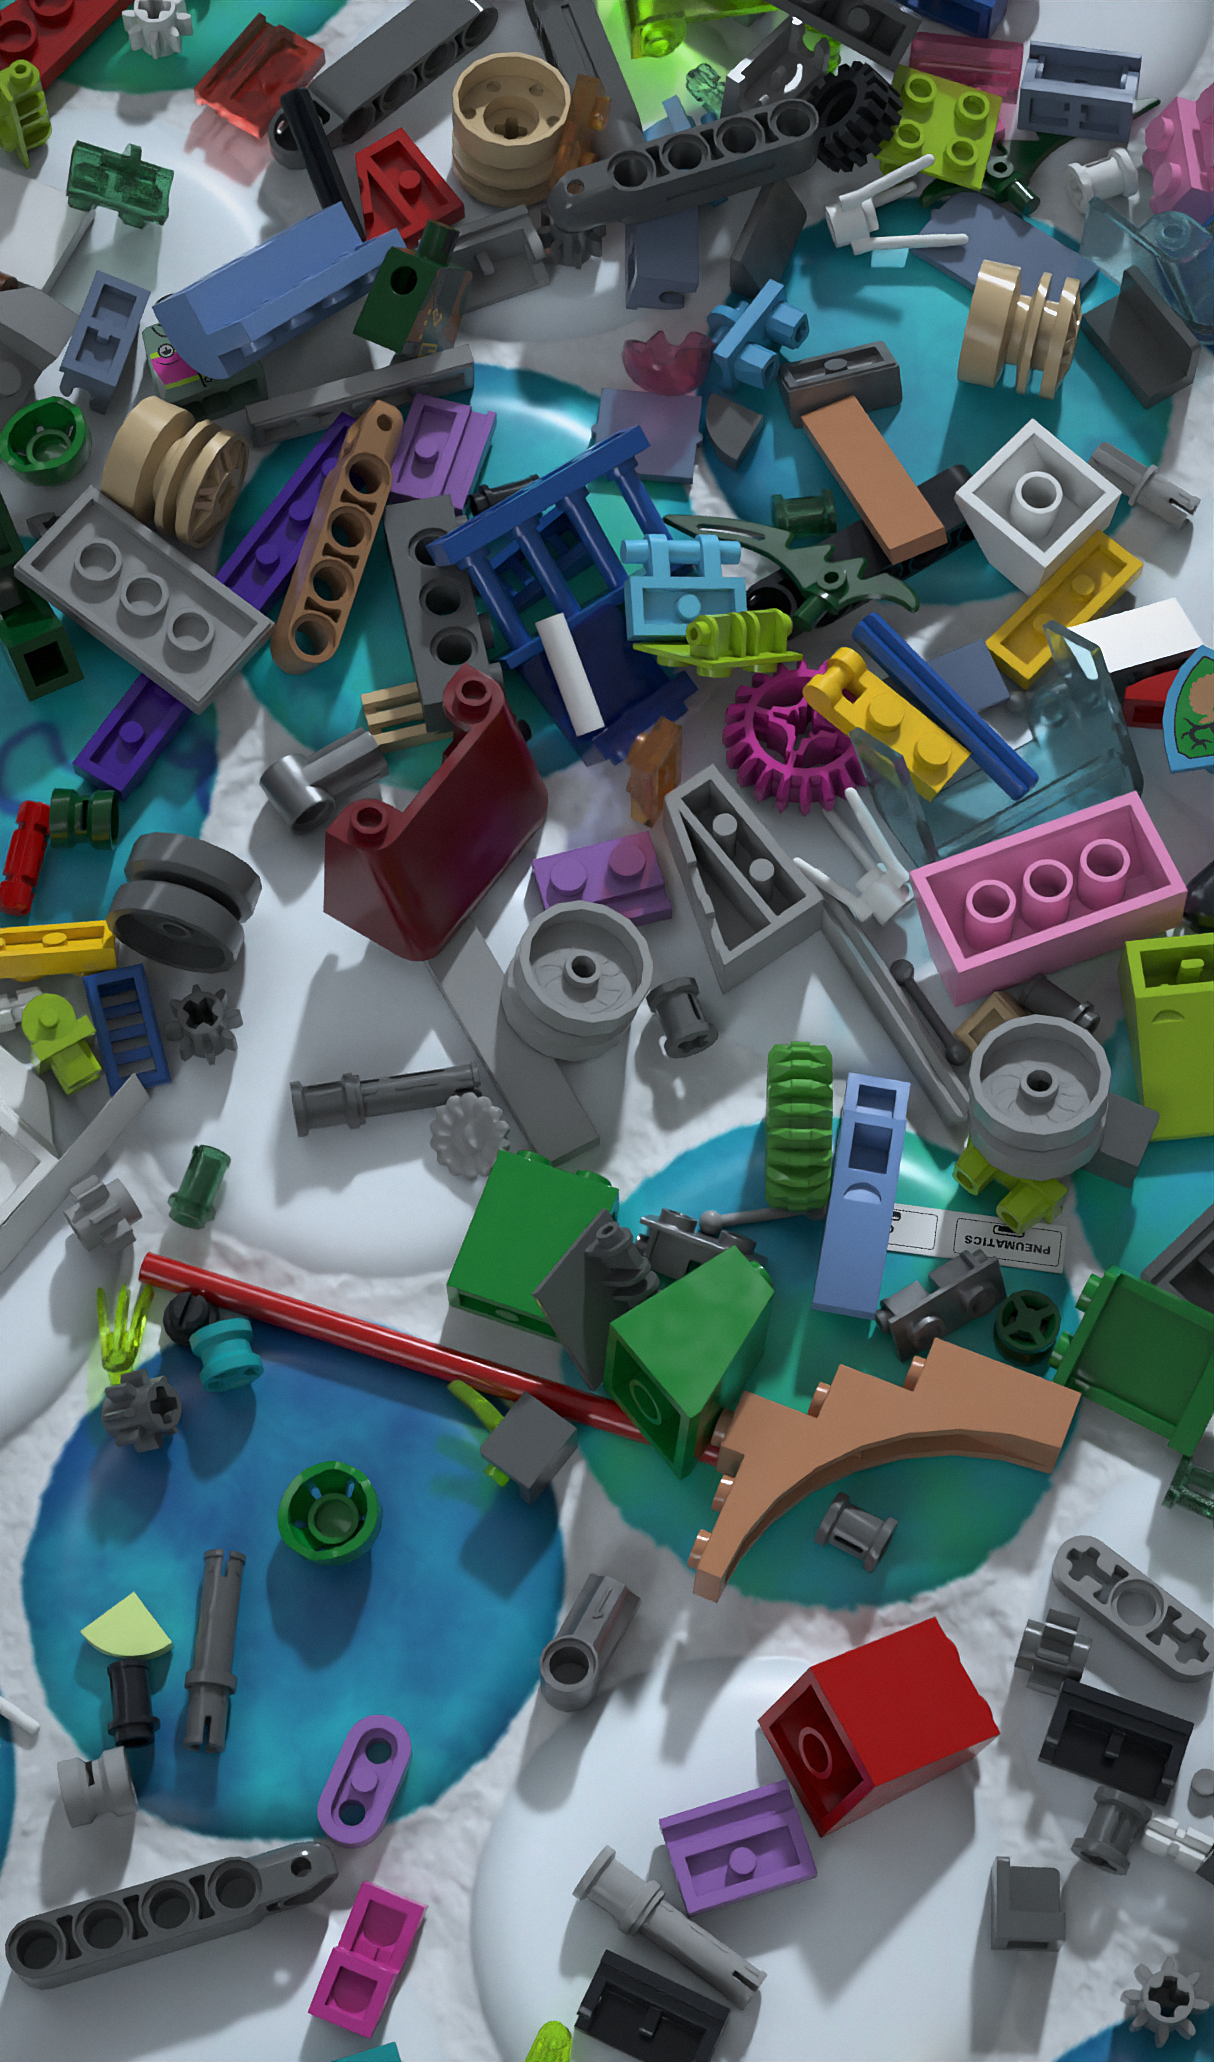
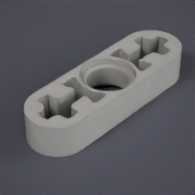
M1080 1535L1068 1539L1060 1546L1053 1562L1052 1577L1056 1587L1063 1595L1173 1680L1181 1683H1195L1203 1680L1211 1673L1214 1668V1629L1211 1625L1099 1539ZM1086 1555L1094 1558L1096 1564L1093 1573L1107 1585L1113 1573L1122 1578L1111 1589L1105 1604L1096 1599L1100 1595L1103 1586L1092 1577L1086 1575L1079 1582L1071 1578L1070 1572L1073 1564L1068 1560L1070 1556L1077 1561L1083 1560ZM1131 1592L1143 1594L1153 1605V1619L1142 1626H1133L1126 1623L1117 1611L1118 1599L1124 1594ZM1166 1614L1175 1619L1168 1632L1184 1643L1190 1640L1192 1636L1199 1639L1202 1645L1198 1654L1205 1661L1201 1663L1199 1660L1191 1658L1186 1664L1179 1662L1175 1657L1179 1646L1165 1634H1163L1158 1645L1149 1640L1159 1630Z

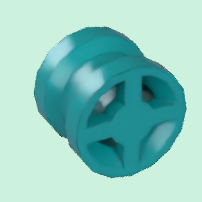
M233 1318L218 1321L199 1329L189 1338L193 1355L201 1358L204 1366L199 1375L205 1391L223 1392L233 1390L255 1381L264 1373L260 1355L253 1353L250 1347V1342L254 1335L249 1320Z

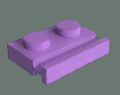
M416 392L404 424L402 439L391 469L393 475L392 486L386 502L397 504L450 494L455 517L466 515L469 506V495L474 492L497 426L496 412L488 411L486 415L472 411V407Z
M649 831L531 860L533 876L544 911L557 903L583 900L612 908L630 919L635 927L672 918V905L670 900H668L664 879Z
M787 1779L659 1819V1828L666 1844L668 1856L688 1918L817 1878L818 1872L797 1808H795Z

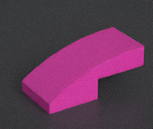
M363 1881L338 1946L332 1948L307 2013L371 2039L396 1987L429 1906L372 1882Z

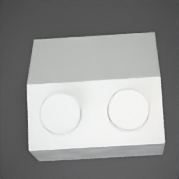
M1032 418L955 493L954 500L989 564L1026 595L1031 597L1098 529L1103 532L1110 525L1122 492Z

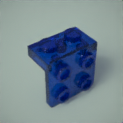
M605 604L570 629L602 716L604 727L578 737L576 736L545 649L525 663L521 669L522 679L586 767L607 761L608 759L613 766L623 762L643 746L638 739L640 734L653 724L661 731L674 723L689 710L683 701L699 690L685 670L667 677L650 653L633 649V643H640L642 641H627L626 619L613 604Z

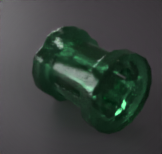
M830 488L821 489L819 495L798 498L784 499L782 494H771L770 508L773 527L792 531L795 536L794 539L823 536L825 540L837 533L836 511Z
M1183 1454L1161 1506L1171 1509L1178 1505L1211 1520L1214 1529V1499L1195 1492L1188 1487L1189 1484H1193L1214 1493V1471L1195 1464L1193 1455L1190 1458Z

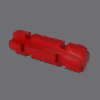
M27 800L19 806L15 822L19 826L18 829L13 831L2 873L6 876L5 881L0 882V912L4 914L23 917L31 910L34 893L31 890L37 885L47 845L44 838L49 835L50 806L43 802Z

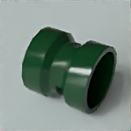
M54 788L49 812V834L52 848L73 849L78 843L90 844L95 850L114 851L119 832V800L117 791L96 790L91 796L79 795L74 789Z

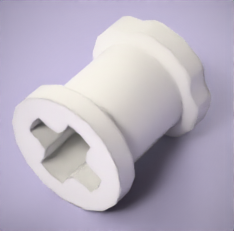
M1120 146L1109 150L1107 157L1084 166L1076 162L1070 164L1064 172L1068 194L1075 208L1081 214L1091 212L1096 203L1120 194L1128 198L1135 195L1138 190V178L1133 162L1127 151Z

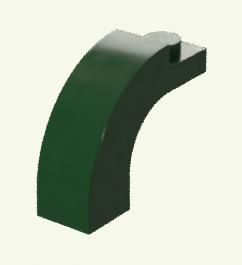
M0 492V649L20 688L29 702L83 680L85 677L65 628L53 612L48 601L14 577L13 567L26 553Z

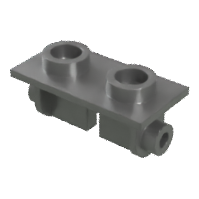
M662 1208L660 1216L649 1214L641 1217L639 1223L651 1227L652 1231L650 1237L640 1233L634 1244L640 1255L648 1259L652 1271L676 1280L681 1279L687 1274L691 1260L703 1265L733 1245L741 1251L749 1262L756 1261L763 1266L767 1264L769 1259L754 1252L757 1242L726 1230H721L718 1239L695 1230L698 1220L667 1208Z
M981 1249L972 1254L968 1250H964L959 1253V1256L928 1274L930 1283L937 1291L929 1295L921 1284L915 1281L889 1298H884L880 1301L881 1308L877 1310L874 1321L883 1334L887 1335L891 1332L896 1353L901 1363L923 1350L930 1349L935 1337L942 1340V1338L975 1318L987 1315L995 1306L1007 1298L999 1260L996 1256L988 1259Z

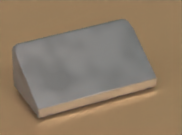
M785 179L763 185L759 191L730 257L729 287H731L732 292L755 299L769 279L779 283L807 219V212L803 204Z
M883 341L781 364L775 378L789 420L794 428L803 427L801 416L851 395L856 397L865 412L897 405L903 399L899 364Z

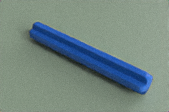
M872 612L856 625L852 632V639L942 730L971 752L969 757L1012 800H1020L1035 787L1039 780L1038 774L879 614Z

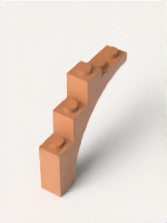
M936 1337L927 1359L914 1356L903 1387L840 1364L831 1385L819 1382L807 1414L744 1390L735 1412L726 1408L723 1409L711 1439V1445L720 1448L716 1472L724 1474L711 1506V1510L720 1514L712 1533L701 1529L692 1547L687 1566L696 1569L693 1594L717 1603L740 1560L772 1523L811 1493L854 1472L901 1459L955 1455L1003 1460L1052 1474L1082 1393Z

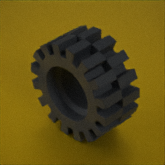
M853 61L851 67L847 63L838 66V75L836 76L830 71L823 77L826 84L821 89L815 85L810 91L814 98L812 101H807L814 106L819 116L817 158L833 172L839 173L840 169L845 173L851 172L854 163L861 168L868 163L867 155L870 153L876 157L882 151L878 145L883 139L888 142L891 140L895 133L890 130V127L899 125L902 117L897 113L903 109V101L899 99L901 97L899 92L866 62L863 64L861 61Z

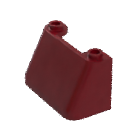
M465 662L450 679L443 691L442 708L447 719L454 724L453 741L443 752L442 765L407 808L401 812L377 799H361L352 802L344 808L325 831L323 912L395 955L409 961H426L436 957L443 951L540 828L547 815L548 791L500 685L488 675Z

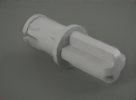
M1102 442L1094 450L1088 461V464L1129 497V505L1135 507L1139 503L1175 526V529L1178 531L1183 530L1188 524V514L1171 504H1175L1192 516L1200 504V498L1192 496L1159 475V467L1153 464L1148 468L1109 442Z

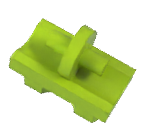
M45 993L35 996L30 1000L22 1012L21 1026L24 1035L32 1043L30 1060L38 1074L41 1075L51 1069L67 1097L98 1081L102 1068L90 1049L94 1045L96 1030L88 1016L85 1015L76 1020L72 1005L65 998L57 994Z
M970 1133L967 1147L955 1163L952 1177L970 1194L976 1196L994 1178H997L1010 1192L997 1205L996 1213L1001 1221L1017 1235L1027 1231L1042 1218L1051 1224L1062 1213L1063 1207L1061 1203L1069 1191L1056 1178L1043 1181L1017 1178L990 1165L973 1145Z

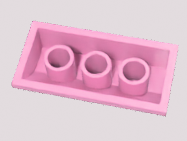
M1137 791L909 871V880L930 956L955 1007L991 995L995 991H1002L1030 981L1039 973L1046 975L1124 946L1125 941L1143 940L1181 926L1188 892Z

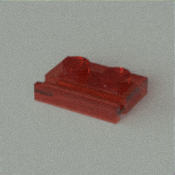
M258 13L194 87L195 102L201 106L204 104L211 106L215 109V113L218 116L261 140L268 132L270 121L276 111L282 108L280 96L295 88L306 87L325 65L324 49L280 24L277 27L266 22V16Z

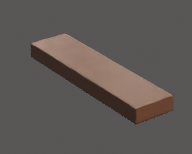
M854 395L801 416L805 434L892 565L947 543L945 527Z

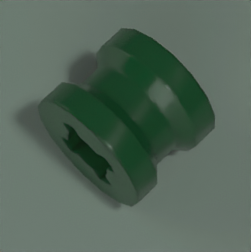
M1031 1290L1012 1293L1003 1300L998 1309L993 1328V1342L997 1352L1003 1359L1017 1366L1029 1367L1040 1364L1048 1358L1055 1347L1056 1338L1060 1331L1061 1317L1057 1306L1048 1296ZM1018 1333L1029 1335L1032 1341H1030L1028 1338H1023L1021 1336L1015 1337L1014 1335Z

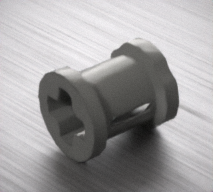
M691 977L676 978L663 983L650 991L646 996L650 1011L657 1013L667 1040L664 1042V1049L670 1058H685L702 1052L713 1045L719 1036L716 1026L713 1023H708L697 999L700 993L696 980Z
M840 1491L823 1518L814 1541L823 1547L829 1543L863 1561V1569L872 1574L885 1554L896 1532L899 1521L892 1517L883 1521L850 1503L849 1495Z
M1098 1786L1093 1797L1097 1802V1807L1083 1838H1075L1071 1851L1083 1861L1103 1871L1120 1876L1126 1875L1131 1864L1126 1859V1856L1140 1824H1147L1153 1811L1145 1803L1127 1793L1106 1786Z

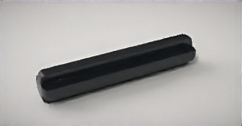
M300 87L286 92L280 96V103L321 208L325 209L341 201L362 243L365 242V233L309 90L306 87Z

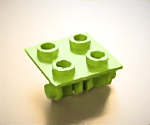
M17 60L10 67L0 71V147L6 154L14 151L25 169H28L31 165L27 151L44 145L52 134V126L37 67L26 60Z
M899 64L894 72L891 85L901 95L899 99L903 101V109L897 113L902 117L899 125L890 127V130L895 133L891 140L888 142L883 139L878 145L882 151L876 157L872 156V158L881 160L879 168L883 176L927 154H932L935 158L934 163L919 171V173L980 192L1003 97Z
M777 608L741 611L739 613L699 615L686 628L687 641L633 643V649L657 655V664L668 667H689L695 665L697 675L713 678L731 677L735 667H741L742 670L749 672L772 673L778 670V663L803 660V654L786 650L787 637L792 632V621L787 614Z

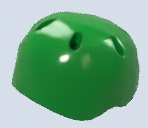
M58 396L41 399L24 406L10 418L0 434L1 459L17 477L33 486L54 487L69 482L83 470L91 456L92 436L81 409L70 401ZM73 426L72 432L68 437L70 428ZM43 427L44 430L38 433L37 428ZM17 453H23L27 456L18 455Z
M325 1461L306 1468L288 1485L278 1508V1529L285 1544L305 1560L325 1566H338L360 1558L372 1547L382 1527L383 1508L378 1493L363 1472L339 1461ZM354 1483L353 1493L351 1497H348L349 1485ZM314 1488H318L322 1495L317 1500L312 1495ZM298 1522L307 1523L309 1527L297 1528L295 1524Z

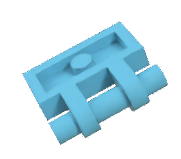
M645 534L643 540H622L620 546L621 562L623 564H643L646 570V576H630L624 581L627 641H687L686 628L697 616L747 611L745 577H722L721 564H739L741 559L739 541H719L716 535H696L694 540H667L665 534ZM670 564H694L698 577H670Z

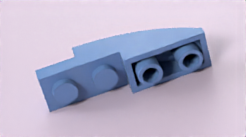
M851 1072L848 1074L811 1309L875 1320L907 1123L906 1112L911 1084L909 1082Z

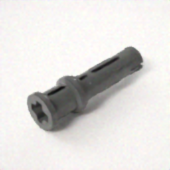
M476 1062L362 1081L359 1080V1075L352 1076V1073L342 1074L340 1081L302 1086L300 1081L290 1082L298 1138L308 1136L310 1129L347 1124L350 1129L360 1128V1125L366 1124L365 1118L439 1107L446 1105L449 1097L455 1095L462 1097L464 1093L472 1092L478 1098L482 1097V1091L479 1089L481 1082Z

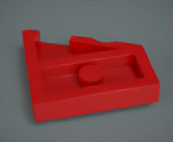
M402 127L355 154L367 240L397 228L406 247L412 249L419 245L418 240L422 237L428 219L451 226L465 218L464 203Z

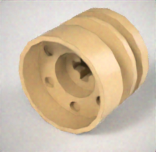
M520 52L494 53L476 60L459 75L452 92L453 130L451 157L453 174L462 188L481 202L502 208H512L525 204L527 207L547 199L555 184L566 174L569 163L568 151L570 143L568 134L571 126L572 103L569 85L558 69L539 57Z
M984 259L967 318L958 363L957 380L994 388L999 381L1005 364L1017 366L1016 393L1025 395L1032 371H1042L1043 376L1039 398L1054 401L1059 385L1070 370L1082 320L1079 293L1081 280L1067 277L1060 301H1049L1053 274L1044 272L1033 296L1030 297L1021 295V267Z
M156 396L142 399L130 411L116 434L103 469L100 492L143 525L155 520L157 531L171 538L177 536V539L182 543L199 549L208 545L219 533L231 514L241 492L249 458L247 438L228 428L222 430L219 425L208 419L195 425L193 414Z

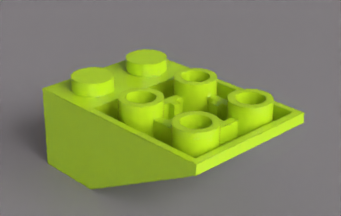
M1214 933L1125 941L1117 974L1139 1104L1159 1113V1120L1150 1142L1214 1136Z

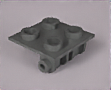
M607 1209L600 1210L531 1293L591 1391H596L603 1382L610 1322L661 1291L657 1289L660 1280L655 1272L650 1271L651 1264L648 1259L641 1256L634 1245L633 1234L630 1229L620 1227L617 1222H614Z

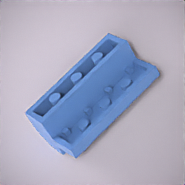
M340 201L298 221L152 306V309L170 343L190 367L209 378L226 379L368 294L387 251L392 246L407 247L397 228L362 243L347 211Z

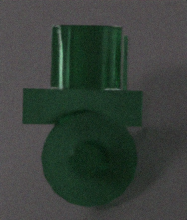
M77 140L71 153L66 188L67 203L69 207L87 213L98 206L117 211L118 217L122 220L123 224L139 229L146 227L149 222L163 226L169 216V194L174 170L142 161L141 146L128 143L123 153L120 154Z

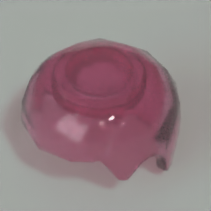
M660 330L646 342L636 339L626 340L623 345L621 358L626 373L642 389L658 396L678 397L692 393L703 384L712 362L715 344L710 337L700 332L691 331L681 344L673 345L667 341L664 331Z

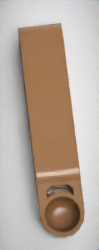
M379 399L347 430L336 466L329 472L324 481L275 626V633L271 638L270 651L272 659L278 668L287 674H307L331 658L339 646L392 486L393 475L391 469L404 428L402 413L395 406ZM349 472L356 473L363 478L366 483L367 494H362L353 488L350 483ZM332 524L338 525L345 530L350 541L349 548L343 547L335 541L331 532ZM314 577L320 578L328 584L332 593L331 601L323 600L317 595L313 586ZM296 631L305 633L312 640L314 646L313 656L305 654L298 648L295 641Z

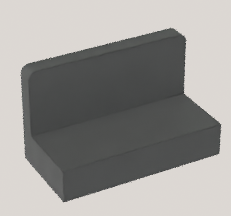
M1136 265L1125 269L1119 294L1083 314L1080 329L1147 410L1193 383L1201 352V344Z

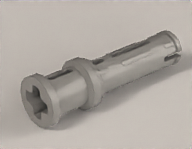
M607 1845L585 1872L572 1895L580 1901L589 1898L620 1922L619 1930L625 1935L630 1933L635 1937L639 1932L738 2005L737 2007L743 2011L752 1999L754 1992H757L768 1974L763 1970H758L663 1899L666 1892L661 1889L662 1885L656 1880L647 1883L615 1859L616 1851Z

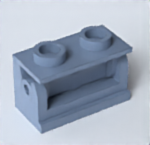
M1031 40L1029 58L1026 62L1020 88L1017 129L1128 144L1138 96L1142 55Z

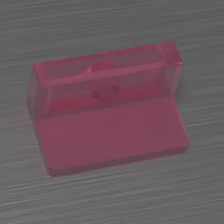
M916 32L911 43L909 67L973 88L980 87L982 91L1003 97L1002 103L1017 104L1024 46L1019 42Z

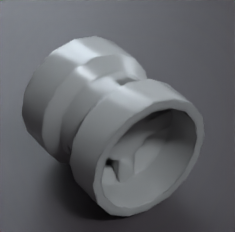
M124 1746L104 1750L99 1759L85 1762L76 1757L57 1763L61 1794L67 1818L72 1828L91 1824L97 1815L111 1812L118 1817L138 1812L134 1780Z

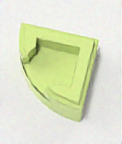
M132 1592L80 1631L85 1640L99 1652L123 1659H153L174 1648L171 1640L135 1592Z

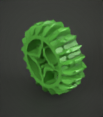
M791 1041L790 1044H775L768 1053L764 1180L765 1199L771 1208L787 1209V1212H807V1210L822 1209L829 1200L833 1136V1060L826 1045H810V1042Z

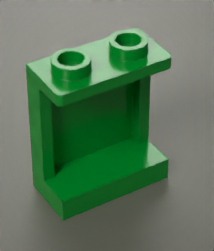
M500 1149L446 1284L449 1306L562 1344L531 1293L601 1209H607L615 1221L619 1211V1189L612 1187L611 1182L607 1178L595 1172L578 1170L576 1174L552 1167V1163L540 1154L526 1150H520L517 1154H513Z
M1115 1265L1110 1266L1102 1278L1092 1273L1075 1306L1076 1309L1085 1313L1075 1335L1063 1331L1048 1360L1047 1365L1057 1370L1052 1382L1080 1392L1082 1396L1169 1439L1168 1447L1191 1458L1214 1414V1314Z

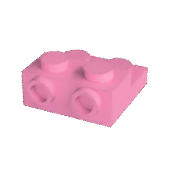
M1214 82L1201 93L1196 101L1176 96L1145 129L1147 149L1142 154V160L1147 170L1152 173L1154 191L1149 201L1150 208L1160 221L1198 231L1214 214Z

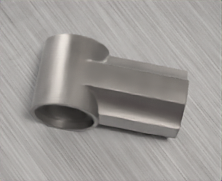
M360 727L306 758L303 754L296 753L279 759L263 773L259 785L292 834L299 835L310 832L322 825L332 816L339 802L389 775V769L373 736L369 731H365Z
M591 1573L557 1636L542 1650L539 1660L541 1692L547 1703L555 1709L564 1712L580 1711L588 1707L596 1698L599 1681L641 1604L640 1597L632 1593L626 1585L606 1575L597 1576ZM574 1663L584 1668L587 1675L576 1684L566 1685L554 1679L552 1673L562 1664Z

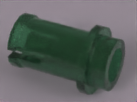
M195 1145L193 1147L192 1157L178 1192L171 1193L167 1201L171 1207L169 1217L184 1227L196 1230L203 1229L207 1221L214 1220L217 1210L213 1203L225 1172L231 1164V1158L225 1152L207 1145H200L199 1147Z

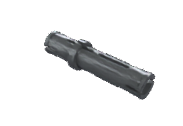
M212 1549L204 1553L203 1560L205 1564L193 1670L186 1672L184 1688L190 1692L182 1747L189 1751L199 1752L200 1744L203 1741L204 1725H206L208 1731L205 1753L208 1754L225 1751L229 1696L236 1693L238 1680L237 1676L232 1674L246 1556L240 1552L230 1550L229 1560L226 1562L225 1577H223L221 1571L224 1549Z

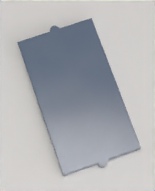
M976 192L954 193L940 209H933L931 211L930 221L918 234H966L969 237L966 245L908 249L912 254L973 292L984 259L1021 267V295L1030 297L1033 296L1043 273H1051L1053 278L1049 301L1054 302L1060 301L1067 277L1081 280L1079 292L1081 295L1099 274L1100 269L1093 262L983 194Z

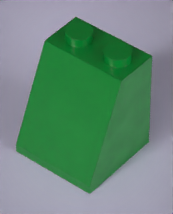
M735 1245L609 1324L602 1387L680 1481L692 1473L711 1442L723 1409H731L764 1353L775 1292L774 1286L767 1271L758 1262H749Z

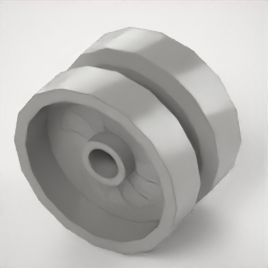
M578 900L557 903L534 917L522 935L515 955L505 972L501 1001L508 1023L524 1043L545 1056L572 1062L601 1056L618 1045L651 987L653 960L647 941L630 919L606 905Z
M1034 1014L1009 1019L988 1032L972 1055L968 1082L969 1101L967 1111V1124L973 1145L987 1162L1013 1177L1038 1181L1068 1176L1090 1162L1104 1141L1108 1114L1111 1069L1104 1048L1088 1030L1065 1018Z

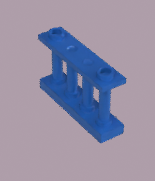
M640 425L617 431L425 546L437 567L456 563L460 571L467 570L510 647L490 660L491 664L499 662L501 670H512L515 668L518 675L542 664L548 657L538 631L532 635L529 634L488 561L487 556L491 554L487 547L488 543L503 534H506L509 541L516 539L556 613L564 614L570 633H573L624 602V581L630 576H646L644 567L628 576L585 498L590 494L585 485L603 474L608 482L614 480L644 536L645 534H665L667 540H673L634 469L639 465L635 455L651 446ZM553 504L556 505L558 511L565 509L608 589L581 605L578 604L536 528L540 525L536 515ZM670 564V577H685L695 570L694 564Z

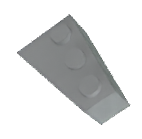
M714 764L664 796L663 829L722 995H724L821 930L824 898Z

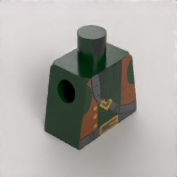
M428 219L417 250L392 246L385 255L352 334L400 355L422 357L454 348L473 278L472 271L450 262L461 231Z

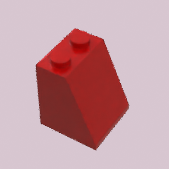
M936 1617L809 1667L757 1720L820 1838L849 1825L972 1760L1001 1734L993 1720L989 1704L977 1692L960 1661L959 1652L955 1644L946 1637Z

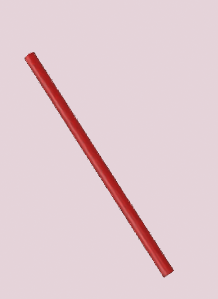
M152 1252L146 1254L141 1264L138 1277L141 1283L175 1294L192 1292L193 1296L201 1295L207 1302L219 1308L515 1403L526 1391L562 1418L651 1446L614 1400ZM710 1442L699 1462L717 1467L720 1448L711 1445Z

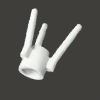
M927 154L859 190L839 196L838 201L825 204V217L835 247L839 248L850 244L853 254L856 256L871 250L966 245L969 241V237L966 234L870 237L869 232L879 229L875 208L897 200L904 195L916 191L918 188V184L915 181H909L895 187L892 186L931 166L935 161L934 156Z
M849 787L845 790V797L882 862L878 864L834 808L828 812L822 808V812L867 870V873L855 884L861 895L857 897L801 858H794L793 862L811 882L848 906L862 923L873 915L884 927L915 901L912 887L908 883L910 881L909 873L898 862L857 791Z

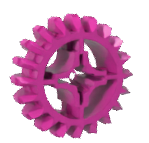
M803 657V660L797 661L796 670L788 671L783 663H778V670L773 672V677L765 673L755 672L752 676V687L740 685L735 692L736 704H729L725 712V723L727 726L722 730V744L728 749L726 751L727 766L729 769L738 770L737 783L740 785V789L755 785L754 798L758 804L771 795L776 797V809H778L780 814L788 807L789 802L799 803V810L804 817L810 812L811 803L819 802L821 807L828 812L834 808L835 795L848 802L845 797V790L852 787L856 790V785L867 788L868 784L872 781L873 770L871 768H877L881 764L806 702L802 693L803 688L816 674L824 675L828 670L827 659L819 666L818 670L808 669V663ZM845 687L843 688V696L854 704L858 698ZM811 722L809 738H802L800 747L796 751L798 734H805L807 725ZM758 740L766 742L768 749L780 753L785 763L782 764L769 756L762 749ZM819 764H820V765H824V766H820V767H816V768H811L812 766L819 765Z

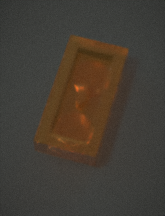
M578 73L548 185L551 190L569 170L595 163L597 160V154L590 152L595 130L601 132L605 130L612 102L610 97L605 96L606 88L598 78ZM572 183L568 187L569 193L578 194L582 185Z
M660 716L650 734L641 732L637 736L626 758V765L630 766V778L626 791L631 794V818L651 829L663 811L664 796L677 788L681 783L682 726Z

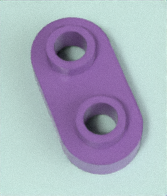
M385 1715L365 1717L354 1724L346 1736L321 1794L317 1808L318 1820L324 1834L331 1842L340 1847L357 1849L367 1846L380 1835L410 1767L413 1754L409 1734L396 1719ZM379 1743L388 1745L392 1753L386 1762L375 1764L367 1759V1753L373 1745ZM350 1805H359L365 1810L363 1821L355 1826L345 1825L340 1819L342 1811Z

